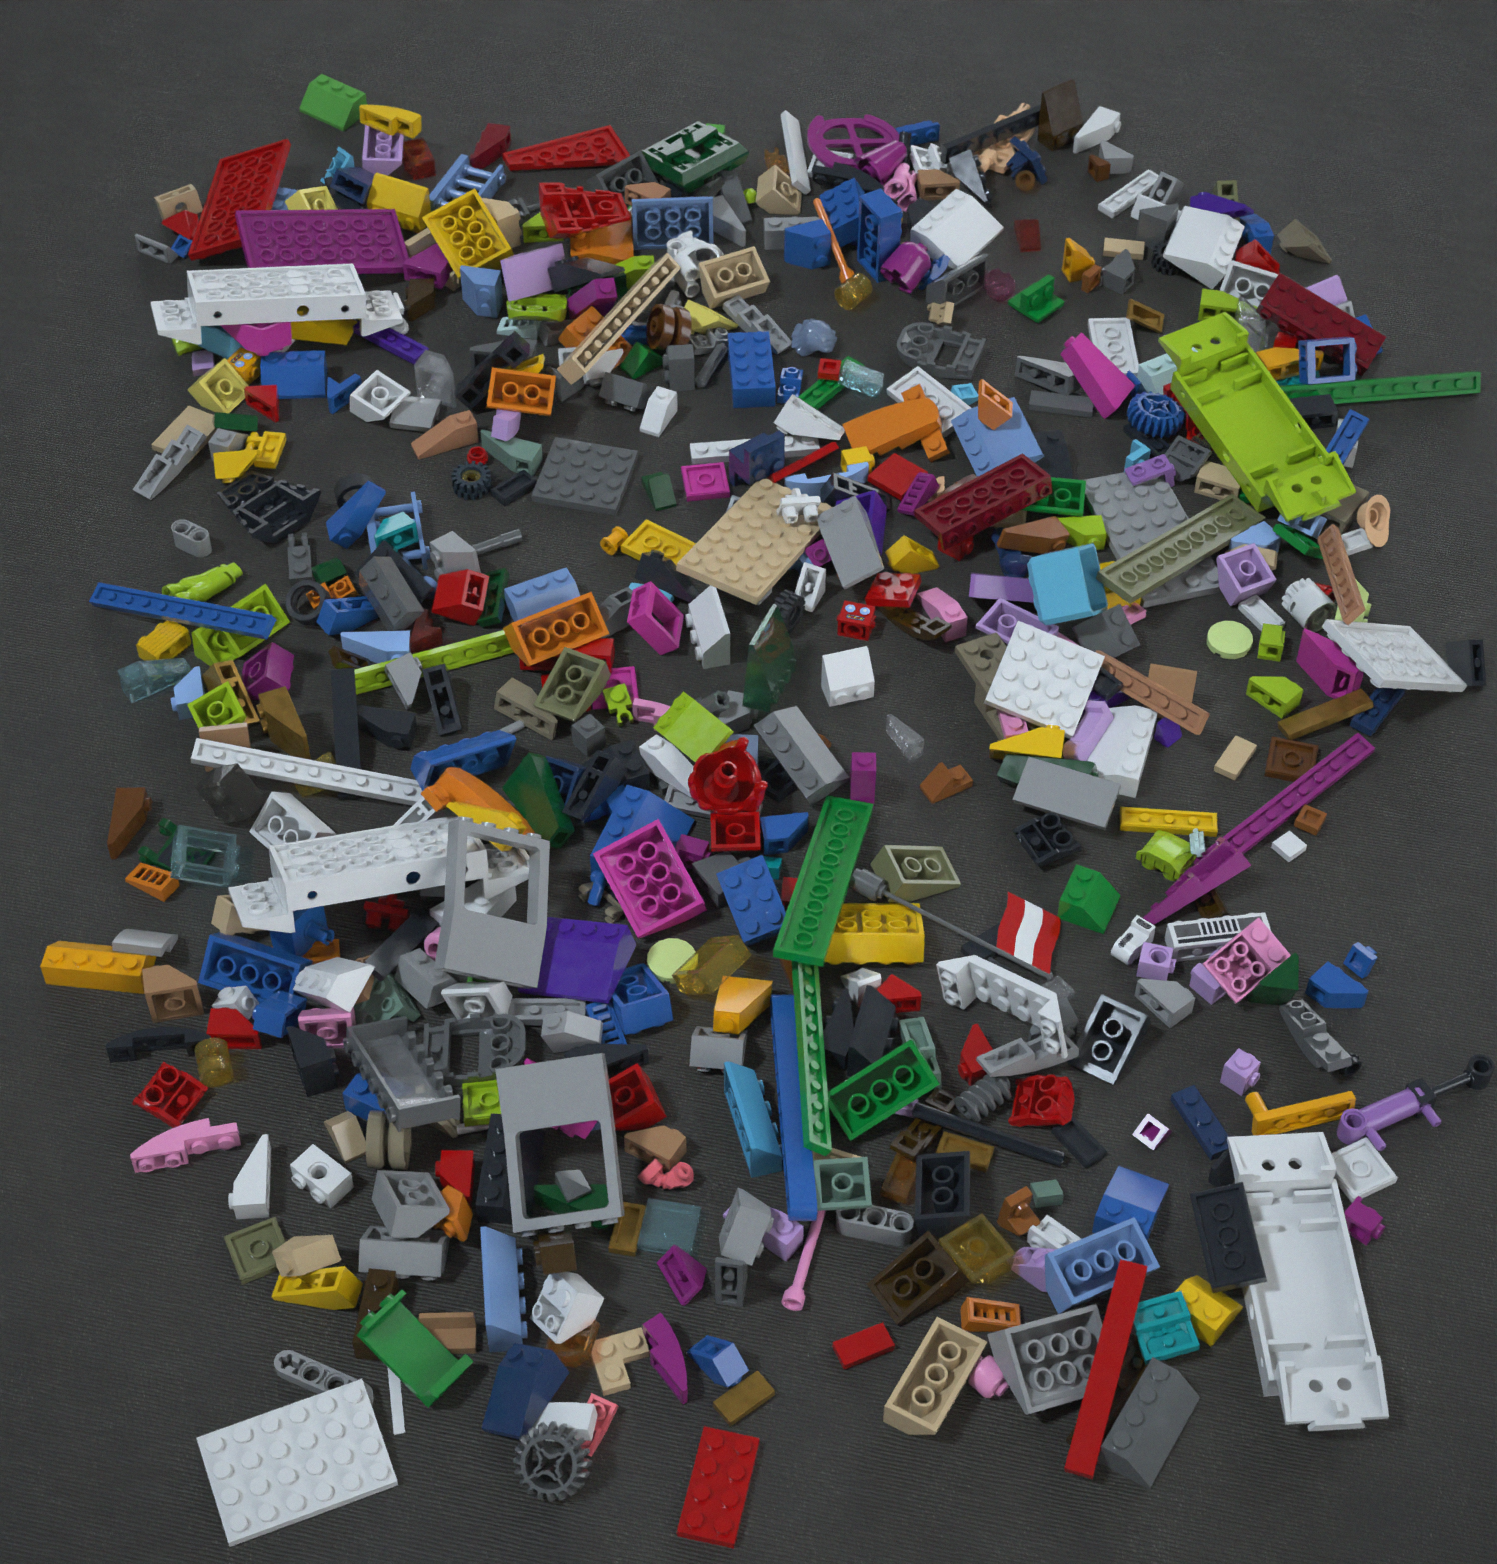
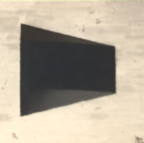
M250 471L218 491L217 495L252 538L276 544L287 537L288 534L293 533L310 522L321 491L313 488L312 491L308 490L305 485L301 484L297 486L289 485V482L283 479L274 481L272 476Z

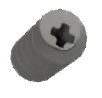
M987 1074L983 1079L978 1080L975 1085L970 1086L967 1091L962 1092L960 1096L954 1099L955 1106L963 1116L978 1123L981 1119L980 1116L986 1117L988 1110L994 1111L996 1105L1000 1106L1003 1104V1099L1008 1100L1011 1098L1010 1082L1007 1076L990 1077Z

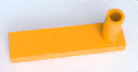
M1348 1091L1268 1110L1258 1092L1249 1093L1245 1097V1102L1253 1114L1251 1130L1253 1136L1275 1135L1338 1120L1344 1111L1355 1108L1356 1101L1353 1092Z

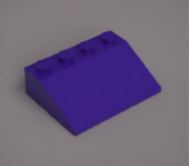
M547 917V928L537 988L524 989L518 987L519 993L609 1003L636 947L628 925Z

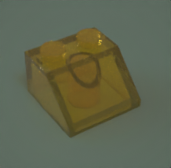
M982 1213L939 1239L941 1246L972 1283L993 1282L1011 1270L1016 1256L1013 1249Z

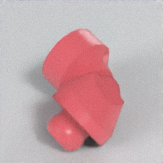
M655 1158L640 1172L637 1178L644 1185L663 1186L662 1190L688 1186L694 1179V1173L690 1165L679 1162L669 1172L664 1174L663 1165Z

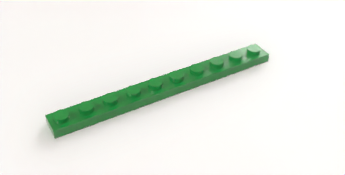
M1468 371L1318 384L1282 385L1280 388L1289 399L1330 394L1334 404L1480 393L1481 372Z
M792 961L803 1146L826 1157L832 1151L819 971L817 965Z

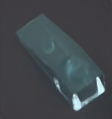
M185 658L137 661L117 670L123 692L130 702L134 703L179 683L192 668Z

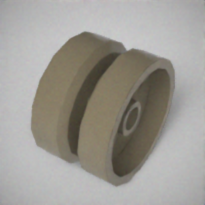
M371 1110L366 1129V1161L368 1169L383 1170L389 1159V1164L393 1170H407L412 1144L411 1127L401 1128V1132H398L394 1124L389 1123L385 1111Z

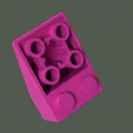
M1305 628L1296 662L1327 696L1334 699L1360 689L1364 672L1356 667V662L1341 651L1342 648L1338 643Z

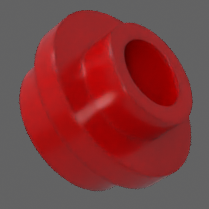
M472 447L467 454V461L469 464L475 461L476 464L481 462L484 465L488 461V453L483 447Z

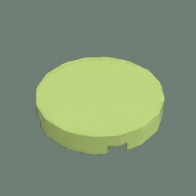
M1221 621L1211 626L1207 633V646L1211 652L1220 654L1222 658H1242L1252 648L1253 635L1241 623Z
M667 938L658 941L650 948L647 954V967L659 981H670V984L687 980L693 975L697 965V954L694 948L686 941L677 938Z

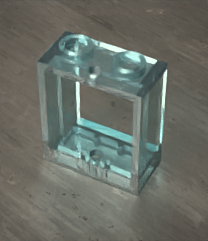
M178 825L172 842L170 878L229 887L232 879L237 878L239 864H235V859H238L240 845H236V834ZM187 847L224 853V868L186 862Z

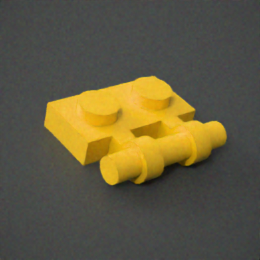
M264 431L263 437H259L257 432H252L247 437L244 450H255L258 447L261 453L254 462L255 467L276 469L287 440L286 434Z

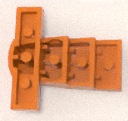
M920 384L901 393L904 402L886 406L842 424L852 449L866 446L870 454L878 452L881 456L898 446L902 450L918 440H921L930 462L950 453L941 433L942 422L938 408L928 397L926 398Z
M448 767L434 785L427 787L421 793L436 812L447 809L449 802H462L509 813L514 812L522 818L523 821L521 823L527 827L523 835L535 833L527 820L509 802L487 784L461 768Z

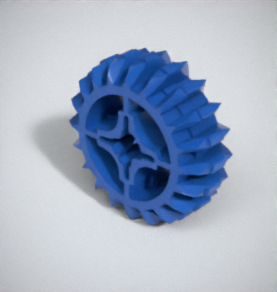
M1152 391L1136 394L1130 401L1127 409L1128 422L1132 423V427L1137 428L1138 432L1142 431L1145 435L1149 434L1152 437L1158 435L1160 438L1163 436L1169 438L1171 435H1176L1180 428H1182L1185 419L1183 407L1179 405V402H1175L1174 398H1169L1166 394L1161 395L1159 392L1157 394Z

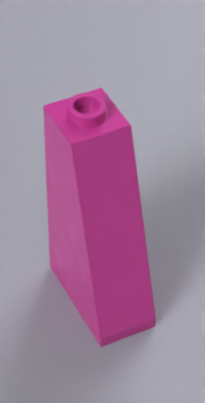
M1081 332L1075 338L1071 336L1063 344L1066 348L1062 351L1061 356L1100 415L1105 419L1117 410L1135 384Z

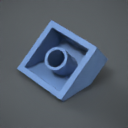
M461 265L460 275L463 300L478 316L497 318L503 304L501 271Z

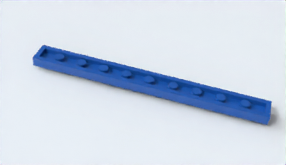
M98 583L89 600L96 607L266 640L277 620L269 614L105 583Z

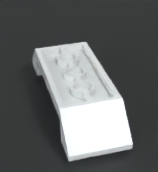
M976 955L940 961L936 964L943 998L948 1004L955 1005L964 1010L978 997L981 1001L988 1002L998 1007L1001 1011H1007L1022 1021L1038 1026L1041 1030L1044 1049L1064 1059L1068 1056L1057 994Z

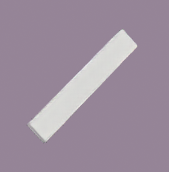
M785 110L781 114L791 182L794 187L806 195L811 190L799 121Z

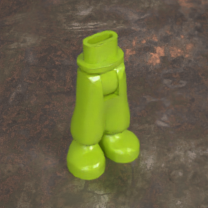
M234 562L229 565L221 564L220 567H214L202 574L186 577L178 583L162 587V594L206 602L235 583L236 578L242 576L243 572Z

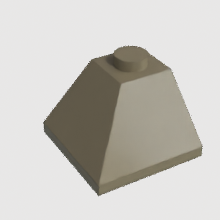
M1294 219L1277 234L1281 241L1279 245L1286 253L1290 251L1298 257L1328 264L1332 262L1318 237L1298 220Z

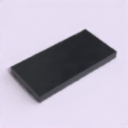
M1243 1182L1190 1193L1212 1293L1267 1282Z

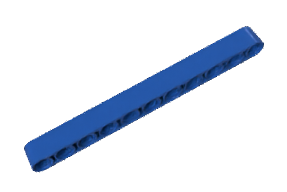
M771 995L770 1017L788 1221H816L817 1196L813 1155L811 1150L803 1146L794 995Z

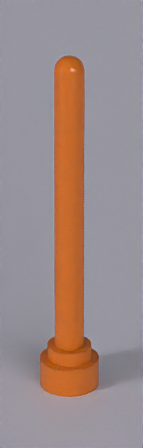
M816 198L813 204L819 219L824 221L831 232V248L841 271L839 279L842 286H849L857 281L854 271L848 268L823 204L819 198Z

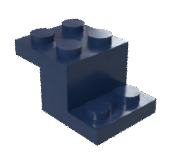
M780 430L769 436L762 433L729 450V482L734 487L743 482L751 485L785 467V435Z

